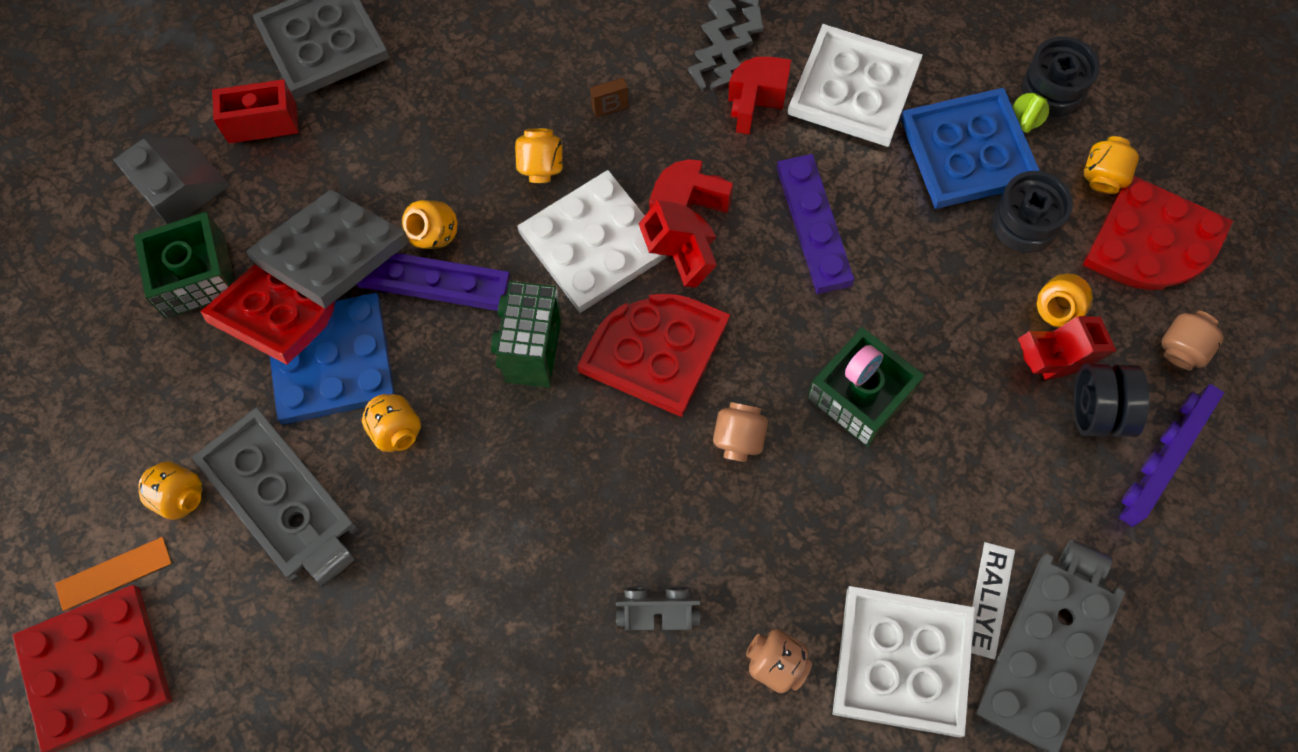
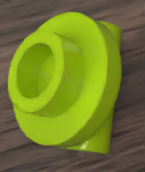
M1037 93L1021 95L1012 106L1022 131L1027 133L1031 129L1042 125L1049 114L1047 99Z

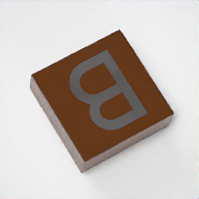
M624 77L590 88L592 110L596 118L629 108L628 87Z

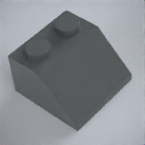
M188 137L143 138L113 159L130 182L167 224L185 219L230 186Z

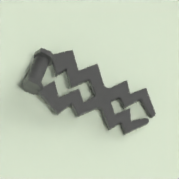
M711 0L708 2V7L717 19L702 24V29L713 42V45L695 51V56L701 62L688 67V72L702 91L706 90V84L701 73L712 69L720 76L719 79L711 83L710 89L712 91L729 85L732 73L740 65L733 52L752 44L749 34L763 32L760 11L762 0H738L753 5L742 9V13L749 22L735 26V20L728 13L735 11L737 8L732 0ZM732 27V31L737 36V39L727 41L720 31ZM722 56L727 64L717 67L714 59Z

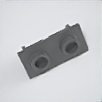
M670 586L666 588V592L651 593L648 587L625 588V593H617L616 606H624V609H617L616 611L617 626H625V630H654V614H662V630H692V626H700V609H692V605H700L699 592H691V588L687 586Z

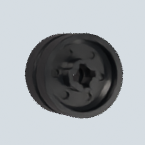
M1058 36L1044 41L1037 48L1023 78L1022 94L1037 93L1046 98L1049 106L1048 116L1060 117L1072 114L1081 107L1098 77L1100 62L1097 54L1088 44L1073 37Z
M1027 171L1016 175L1007 184L992 215V226L996 236L1003 244L1019 252L1034 253L1046 249L1055 241L1071 215L1073 209L1072 195L1068 187L1059 178L1047 172Z
M1086 363L1081 366L1076 377L1073 398L1074 417L1080 434L1083 436H1107L1110 433L1113 437H1138L1142 433L1149 411V387L1145 372L1139 365L1115 364L1111 367L1108 364Z

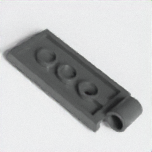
M257 407L191 457L291 582L294 583L300 578L296 572L304 566L318 584L323 587L356 560L338 538L347 530L353 534L358 528ZM302 514L304 516L303 523L298 527H292L290 525L292 516Z
M1074 539L1067 543L1058 564L1052 562L1054 557L1045 553L1040 558L973 712L974 715L1047 752H1059L1126 592L1120 588H1115L1112 591L1101 585L1110 570L1112 557ZM1062 609L1070 611L1073 616V621L1068 626L1061 624L1058 620V613Z

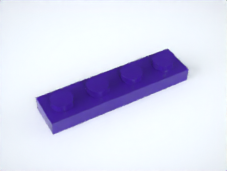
M813 154L778 161V175L816 294L852 287L854 277Z
M395 253L358 282L357 286L498 311L500 296L502 294L507 295L511 276L507 271Z
M1209 384L1199 394L1192 391L1186 397L1178 410L1183 413L1182 418L1178 423L1173 421L1160 438V441L1165 444L1160 453L1158 454L1154 451L1142 466L1140 471L1146 474L1140 484L1133 483L1123 496L1121 503L1126 505V507L1119 516V519L1134 527L1148 517L1225 392Z

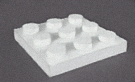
M823 24L789 104L788 115L889 147L923 55Z
M608 170L517 226L519 234L579 313H582L669 257L649 253L638 225L645 215Z
M849 586L846 594L832 715L954 737H964L975 607Z

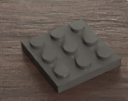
M287 0L252 15L294 99L389 59L387 49L360 0Z
M329 190L269 235L263 237L246 252L251 263L323 308H327L407 245L409 241L404 230L340 194Z

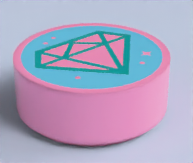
M872 345L863 347L848 364L845 376L855 385H862L877 370L883 359V354Z

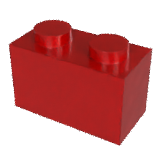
M285 79L212 89L213 120L228 144L299 133L297 104Z

